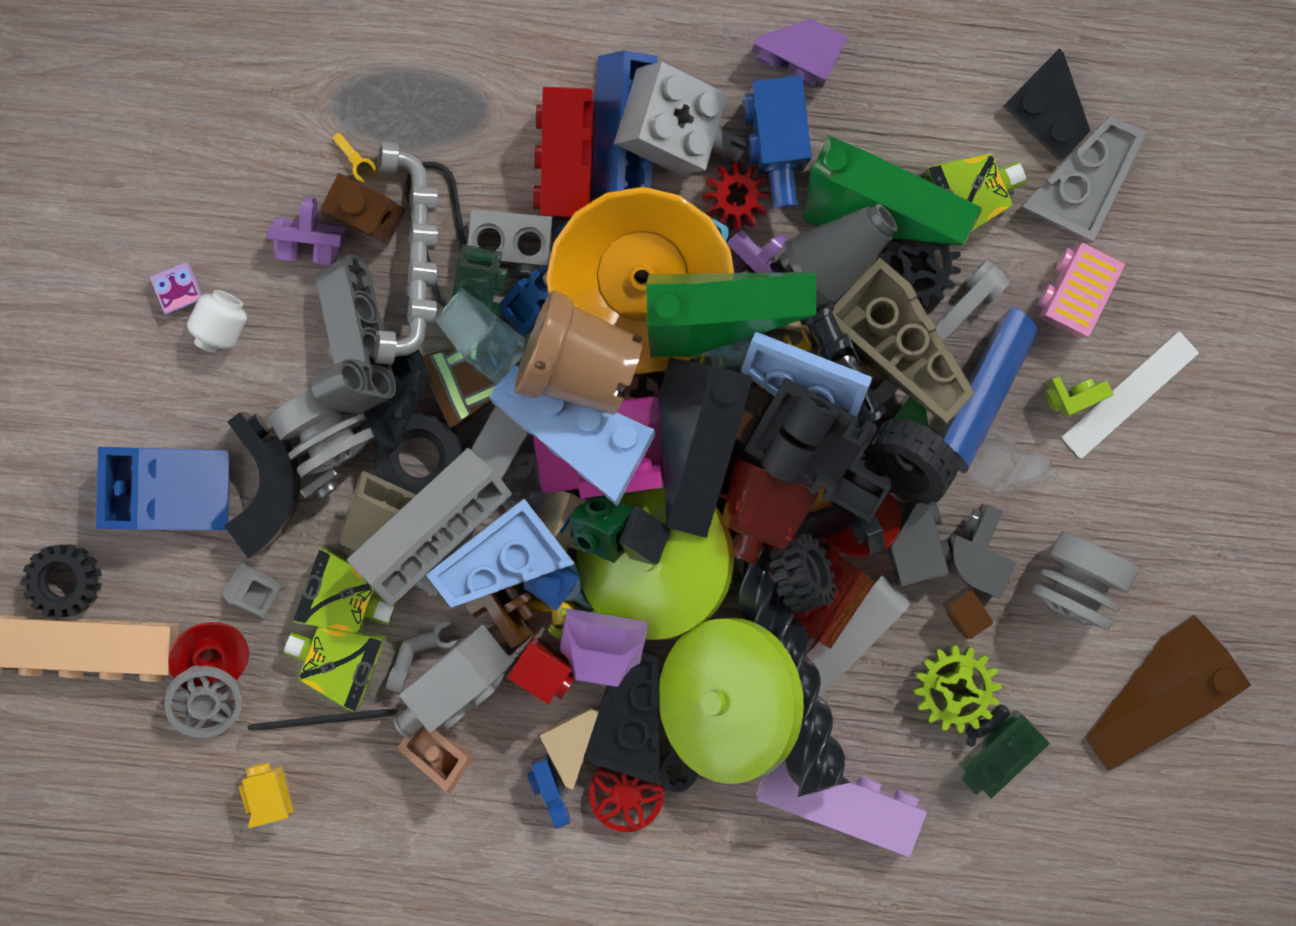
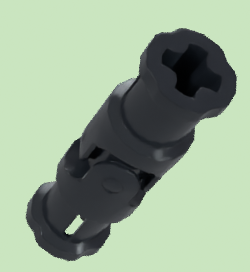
M832 302L816 307V315L800 320L801 325H807L817 345L815 348L817 356L868 375L867 372L860 369L861 363L852 341L847 333H842L832 313L835 309ZM843 348L847 352L842 355L833 356L835 353H837L839 350ZM868 387L858 412V421L855 428L862 427L866 419L874 422L886 413L885 407L877 403L870 387Z

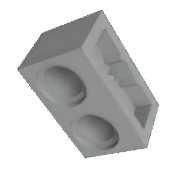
M471 209L467 259L470 262H476L475 269L500 271V264L516 266V273L531 274L544 265L548 267L551 255L553 218ZM488 231L497 232L501 236V244L493 252H485L479 246L480 237ZM527 235H535L542 242L540 251L533 256H526L519 250L521 239Z

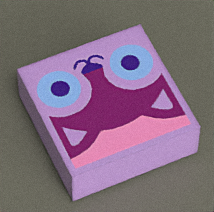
M188 262L150 277L165 315H170L196 304L199 297L203 295Z

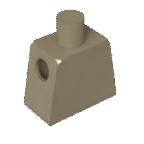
M362 471L349 504L339 540L343 546L349 548L346 552L347 559L410 502L416 494Z

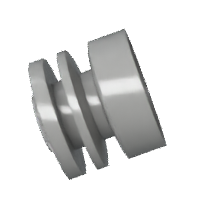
M312 389L274 410L267 418L280 441L297 436L301 439L302 442L288 456L291 460H295L306 454L310 455L311 459L296 469L300 477L303 478L314 473L327 472L332 467L343 464L358 455L370 441L375 439L371 428L356 434L352 432V429L366 420L365 415L358 414L345 418L342 414L343 411L327 409L319 404L313 395Z
M1062 531L1050 553L1054 559L1065 566L1062 573L1049 569H1042L1040 573L1042 576L1055 582V587L1051 590L1035 583L1031 592L1057 613L1084 626L1101 627L1109 631L1113 621L1097 612L1100 606H1103L1118 613L1121 607L1106 596L1109 588L1128 593L1140 569L1127 560L1085 539Z

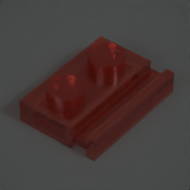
M828 548L825 558L826 560L830 559L832 566H829V568L835 574L836 579L832 580V582L836 584V591L834 592L836 597L828 605L803 614L796 612L794 618L803 624L809 635L831 649L876 581L841 555Z

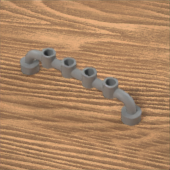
M381 141L377 156L378 173L395 175L397 167L408 171L411 176L409 195L411 225L408 237L409 247H411L408 269L410 301L407 313L408 323H410L409 335L403 340H396L395 332L377 330L374 341V362L392 365L395 357L407 356L418 350L424 342L426 325H434L436 320V301L426 300V287H434L436 283L437 265L436 263L427 262V249H435L437 226L427 224V211L435 212L438 191L437 188L427 187L426 170L417 158L411 154L399 151V144L396 142Z

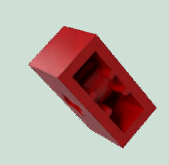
M533 636L507 678L549 705L554 696L560 700L563 698L574 680V675L570 672L572 668L567 657Z

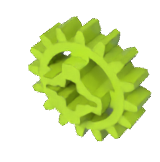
M951 644L948 655H945L939 648L935 649L937 659L932 662L924 658L922 662L927 667L926 672H915L914 674L915 677L922 681V686L912 688L914 694L923 696V700L916 705L919 710L930 709L926 720L933 723L940 718V728L944 731L949 729L951 723H954L958 733L964 732L965 723L968 722L973 728H980L977 718L982 715L990 720L993 716L987 710L989 704H1000V701L992 696L993 691L1002 689V684L991 680V677L998 673L997 668H985L988 657L981 654L974 659V648L967 646L963 654H960V650L955 644ZM957 662L954 664L953 670L943 675L937 674V671L943 666ZM973 667L981 676L983 689L976 687L972 679ZM961 678V684L967 690L973 692V694L957 693L954 699L953 693L941 683L957 684ZM931 688L938 690L943 699L941 710L932 699ZM972 702L977 703L971 711L957 715L960 714L962 707Z

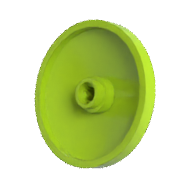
M664 480L663 488L624 493L620 500L621 503L631 508H634V506L640 507L666 525ZM717 507L714 511L707 538L670 529V536L657 565L630 559L626 552L615 563H612L593 553L577 550V569L581 575L582 589L593 609L599 614L647 621L648 628L645 639L648 640L680 636L707 621L724 600L733 575V543L727 524Z
M722 618L705 621L683 634L669 652L662 669L659 683V709L666 735L672 747L686 765L699 775L715 782L724 784L744 783L760 779L773 772L785 761L795 746L803 719L802 685L790 654L771 632L745 619Z

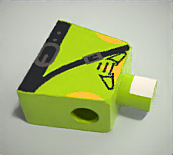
M992 153L933 165L923 172L925 180L982 207L973 230L1012 207L1008 191L1027 183L1025 172L1018 161L998 168Z
M323 547L318 551L293 621L358 634L363 630L367 618L389 625L397 603L390 607L380 596L376 595L372 587L347 562L346 557L330 548Z
M318 627L312 639L292 631L283 654L304 662L298 678L302 683L346 709L356 712L361 706L387 636L361 631L357 634Z

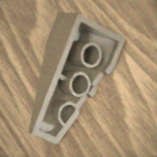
M879 258L834 305L835 309L832 313L842 333L849 335L860 360L947 425L970 401L975 392L952 353L948 351L937 333L936 326L921 306L911 284Z

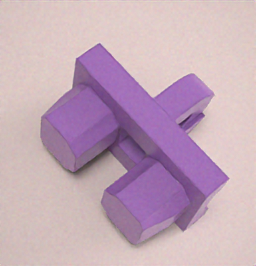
M306 196L304 202H301L299 220L275 217L273 225L268 226L267 239H274L273 245L276 259L297 260L299 258L300 243L314 244V263L332 265L336 262L340 246L347 237V225L317 222V198Z
M740 230L727 242L731 250L734 273H739L746 264L756 273H786L772 258L786 245L788 239L779 233L762 249L749 235Z

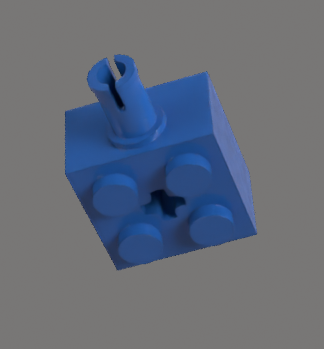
M802 75L753 81L750 92L744 94L745 100H742L745 125L752 124L753 134H750L749 140H747L749 163L757 164L758 174L769 173L773 200L772 209L798 206L793 170L806 168L812 159Z

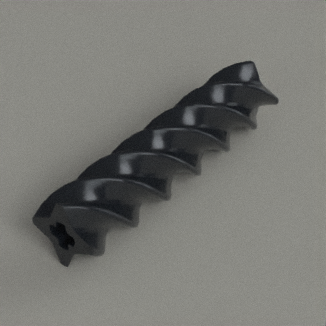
M763 546L749 553L734 557L731 580L739 589L738 607L741 617L767 629L783 644L790 654L800 677L804 704L802 725L795 746L785 759L789 776L799 787L797 797L841 786L850 783V781L843 776L845 769L844 751L839 742L831 736L833 727L831 709L818 696L821 687L819 670L815 663L806 657L809 647L807 630L802 623L794 618L795 613L791 611V605L787 607L783 602L785 596H779L777 592L779 585L777 582L774 583L772 579L775 571L770 569V562H773L770 558V552L773 549Z

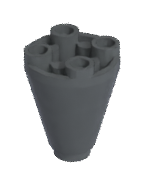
M877 204L873 208L865 207L792 237L786 243V251L780 255V261L788 272H816V307L832 302L834 306L863 276L891 241L892 234L898 229L897 224L889 211L881 204Z

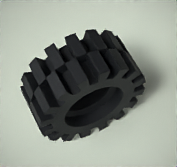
M803 534L777 544L772 548L773 551L770 552V558L773 562H770V569L775 571L772 579L774 583H778L779 588L777 592L779 596H785L783 602L787 607L791 605V611L803 614L832 603V600L836 597L834 594L836 584L832 580L836 578L834 572H831L829 566H832L830 559L826 560V551L823 547L819 548V541L816 538L812 539V535Z
M72 544L54 545L41 549V552L34 554L30 558L31 563L25 565L23 572L27 574L26 578L21 579V586L26 585L27 592L23 594L25 599L30 598L33 601L30 606L34 610H42L41 614L47 617L64 618L85 611L89 608L88 605L96 601L98 596L95 594L98 590H101L102 583H98V577L102 576L101 569L96 570L94 564L98 562L94 557H89L87 555L88 551L84 548L78 549L76 545ZM58 565L69 567L76 575V587L68 596H58L48 586V575Z

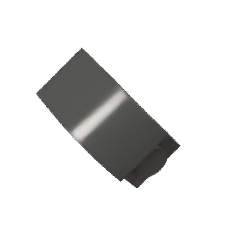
M982 504L980 510L973 509L966 522L964 530L969 532L966 539L951 534L948 542L952 557L950 565L955 574L964 583L1000 599L1016 562L987 549L1003 511L990 505Z

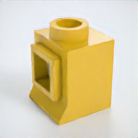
M264 762L245 768L247 776L242 779L243 783L239 786L246 814L251 812L248 828L287 819L289 817L288 814L293 813L294 809L282 765L270 768L269 762Z

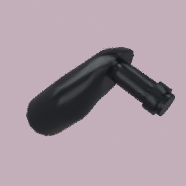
M1003 704L997 705L990 712L993 716L990 720L987 718L979 720L980 728L978 729L973 728L969 724L966 729L968 735L967 745L970 747L975 746L976 738L989 734L999 728L1010 715L1008 707Z

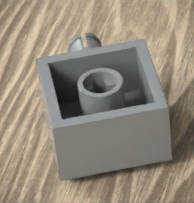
M658 62L636 69L614 144L682 175L706 170L711 151L727 158L731 162L738 161L743 155L744 150L737 148L736 145L746 147V140L719 128L728 94L664 62Z
M481 625L399 694V697L408 708L393 719L395 728L405 738L412 737L423 726L429 733L433 732L441 724L446 729H449L469 709L483 702L507 679L504 671L514 661L486 627Z

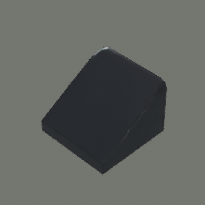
M634 506L619 542L630 559L657 565L670 536V529L642 508Z

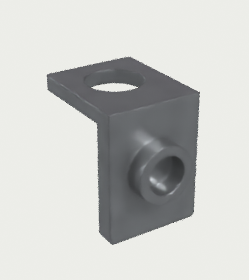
M301 457L297 458L298 466H300ZM337 466L332 467L327 472H319L303 478L300 477V482L304 486L300 493L304 498H312L317 495L319 499H322L339 486L336 480L345 473Z

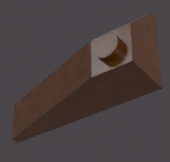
M1192 615L1159 638L1153 646V651L1141 667H1137L1130 676L1131 680L1118 697L1111 701L1084 738L1106 770L1110 771L1218 709L1249 688L1251 684L1228 650L1196 615Z

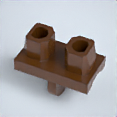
M516 585L464 603L469 613L475 618L486 611L490 613L496 624L487 630L501 647L509 645L512 649L534 633L527 622V619L534 615L526 602L535 595L529 591L520 594Z

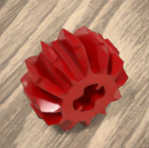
M733 162L731 168L732 175L730 176L723 166L717 168L716 172L721 182L714 178H707L705 184L716 192L703 193L702 201L707 203L716 202L715 205L706 210V215L713 217L720 212L722 216L718 222L726 225L728 218L733 219V231L739 232L741 218H744L750 228L756 225V220L751 211L759 216L764 217L766 215L767 209L757 202L769 201L771 193L766 191L757 192V189L763 187L767 180L764 176L754 182L751 180L755 172L754 166L750 165L744 176L740 175L739 162ZM733 187L736 188V192L742 189L746 193L742 200L743 205L740 207H736V202H734L733 206L727 202L730 195L729 189Z

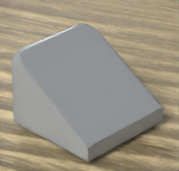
M242 561L224 589L222 596L229 604L264 619L283 584Z

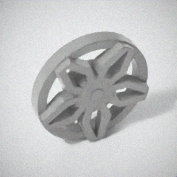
M192 666L175 677L168 686L164 702L165 713L171 725L179 732L195 738L213 737L228 730L238 719L242 707L241 691L236 680L227 672L215 667ZM206 676L215 677L218 680H214L211 686H209V680ZM195 677L200 678L202 686H195L193 683ZM187 681L189 691L186 689L177 690L180 685ZM228 685L223 692L218 693L216 691L217 688ZM232 693L235 696L233 710L225 702ZM182 697L187 699L185 702L174 700ZM172 708L182 712L186 711L185 723L176 717ZM219 709H222L227 714V716L217 712L219 711ZM191 717H194L197 720L192 726H190ZM206 719L220 722L212 727L201 728L206 723Z

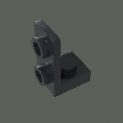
M835 502L816 512H805L788 524L790 539L803 534H810L812 539L816 538L818 540L849 527L857 545L864 543L870 556L885 550L884 532L875 514L871 521L868 522Z

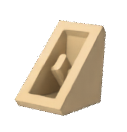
M590 705L542 730L540 733V738L567 788L574 789L599 707Z

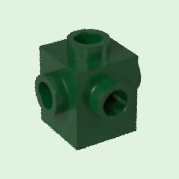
M606 496L589 497L583 504L578 505L570 516L575 546L586 553H593L615 563L625 552L619 540L632 508L621 502L616 506Z

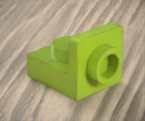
M1060 376L1047 380L1046 384L1049 389L1044 391L1051 409L1054 412L1059 411L1062 417L1070 416L1114 395L1107 381L1095 384L1093 378H1090L1070 387L1073 395L1069 396Z

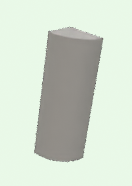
M467 448L347 559V562L391 607L512 493L497 473L473 451Z

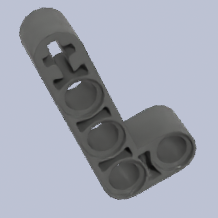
M348 254L320 271L316 276V285L334 366L316 375L312 380L311 386L314 397L323 407L348 413L363 414L392 398L396 392V384L392 366L390 364L374 362L375 335L377 330L383 331L369 269L359 256Z

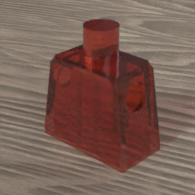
M737 459L722 516V524L741 532L732 555L755 564L764 542L784 550L810 511L819 492L813 495L809 492L810 489L798 483L789 484L783 482L766 470Z

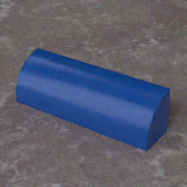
M626 50L598 56L590 203L608 192L640 187L651 188L652 162L615 145L614 142L636 69L658 63V56Z
M1014 306L998 320L968 378V382L975 395L947 425H944L939 434L952 447L953 453L959 460L957 463L959 471L964 474L969 470L1038 335L1035 323Z

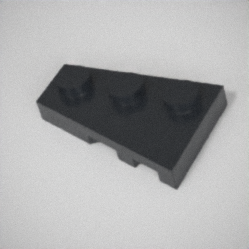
M642 652L640 664L628 671L618 687L606 686L583 760L660 785L658 656Z

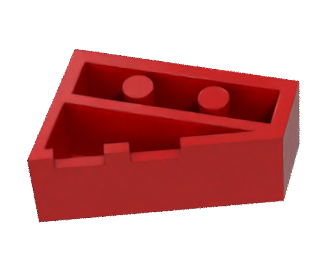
M543 87L542 105H536V129H542L541 145H535L534 169H541V185H534L533 209L540 210V216L552 217L553 220L569 221L576 211L590 203L594 111L592 88Z

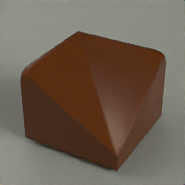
M970 588L962 589L942 603V608L961 636L966 639H972L993 624L992 618Z

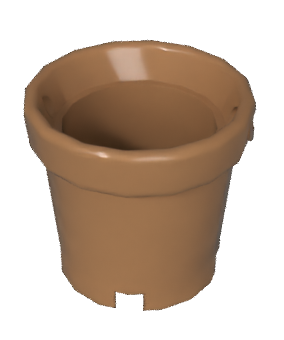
M552 290L540 310L529 337L517 373L514 391L518 395L530 398H538L540 395L596 409L613 416L624 398L617 396L618 391L623 392L626 386H630L642 350V344H640L642 337L627 332L574 306L572 298Z

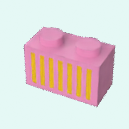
M1084 243L1075 245L1072 250L1066 248L1056 266V270L1061 273L1055 285L1048 284L1039 299L1038 306L1043 309L1038 318L1080 339L1089 337L1125 264Z

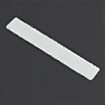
M1178 332L1112 391L1113 396L1098 403L1062 436V439L1082 459L1195 358L1199 352L1181 332Z

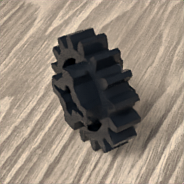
M892 238L893 240L884 248V253H880L875 259L877 261L881 258L889 266L891 260L895 261L898 265L899 274L911 286L921 280L933 284L929 289L915 291L922 307L929 306L930 295L938 302L944 299L941 288L954 289L956 285L949 277L950 275L961 273L960 268L952 266V261L959 258L961 254L955 251L950 252L949 244L921 242L919 246L909 248L905 244H900L905 239ZM936 249H938L942 257V268L936 265L934 256ZM920 255L923 258L921 265L926 269L925 271L919 270L913 273L910 270L912 263L908 260V257L913 259Z

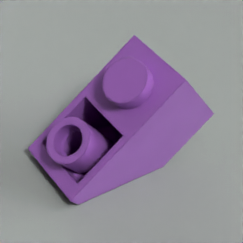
M809 19L757 36L752 52L758 54L756 59L760 63L777 70L779 66H782L794 72L793 76L802 75L803 85L814 88L815 84L823 87L848 37L814 19Z

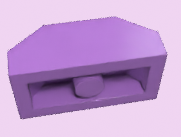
M566 609L559 648L560 652L568 658L575 680L618 687L628 671L640 664L648 628L647 621Z

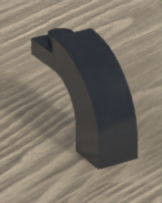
M239 412L227 422L255 459L259 471V487L254 500L248 508L224 525V527L247 558L257 556L275 542L289 525L298 505L301 482L300 475L296 470L298 467L297 459L291 460L288 456L293 450L288 439L280 441L278 436H275L269 441L266 436L270 431L257 414L250 416L248 412Z

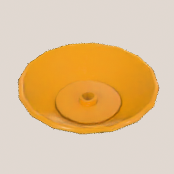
M646 187L605 193L576 211L553 243L546 275L548 293L556 290L572 298L574 306L627 332L642 337L640 342L642 350L634 373L638 375L665 371L669 357H650L647 329V282H639L635 278V273L638 270H646L649 274L734 273L731 250L711 217L680 195ZM693 356V357H672V358H677V359H682V360H687V361H689V360H691L692 358H694V357H696V356Z

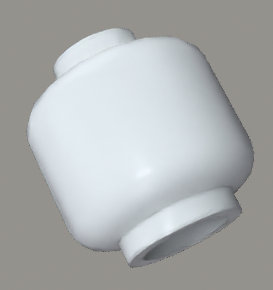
M214 290L212 294L201 295L187 322L189 332L195 337L194 344L211 353H216L218 348H233L247 321V314L242 309L243 302L221 290Z

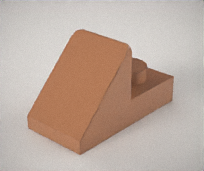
M423 726L412 737H404L397 747L398 751L445 792L450 794L473 761L472 749L469 746L452 740L439 728L429 733Z

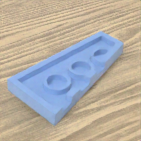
M509 362L490 395L492 403L529 434H533L558 458H562L581 477L597 487L611 502L618 506L655 437L654 429L617 412L612 416L596 409L540 395L538 398L518 395L514 391V385L519 367Z

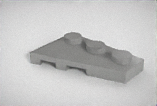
M1110 115L1019 208L1089 243L1094 242L1147 133Z

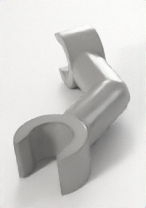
M442 622L435 627L434 631L403 641L385 688L397 693L403 691L415 653L436 646L443 648L454 646L459 640L446 643L439 637L440 630L453 623Z

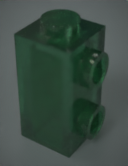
M466 244L462 245L456 268L446 333L458 335L467 340L478 339L486 341L489 326L497 327L502 303L494 302L496 292H504L508 269L500 268L503 252Z
M1015 709L999 728L986 736L958 763L966 772L960 778L976 795L983 790L992 799L1050 743L1022 713Z

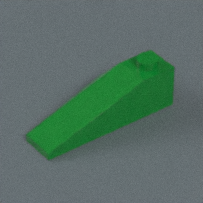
M829 135L810 173L803 219L813 225L820 226L862 208H873L875 205L881 204L889 211L897 224L898 229L892 234V238L909 239L923 243L965 246L982 211V207L874 154Z
M816 272L649 274L646 283L650 357H693L752 337L755 332L764 333L816 315Z

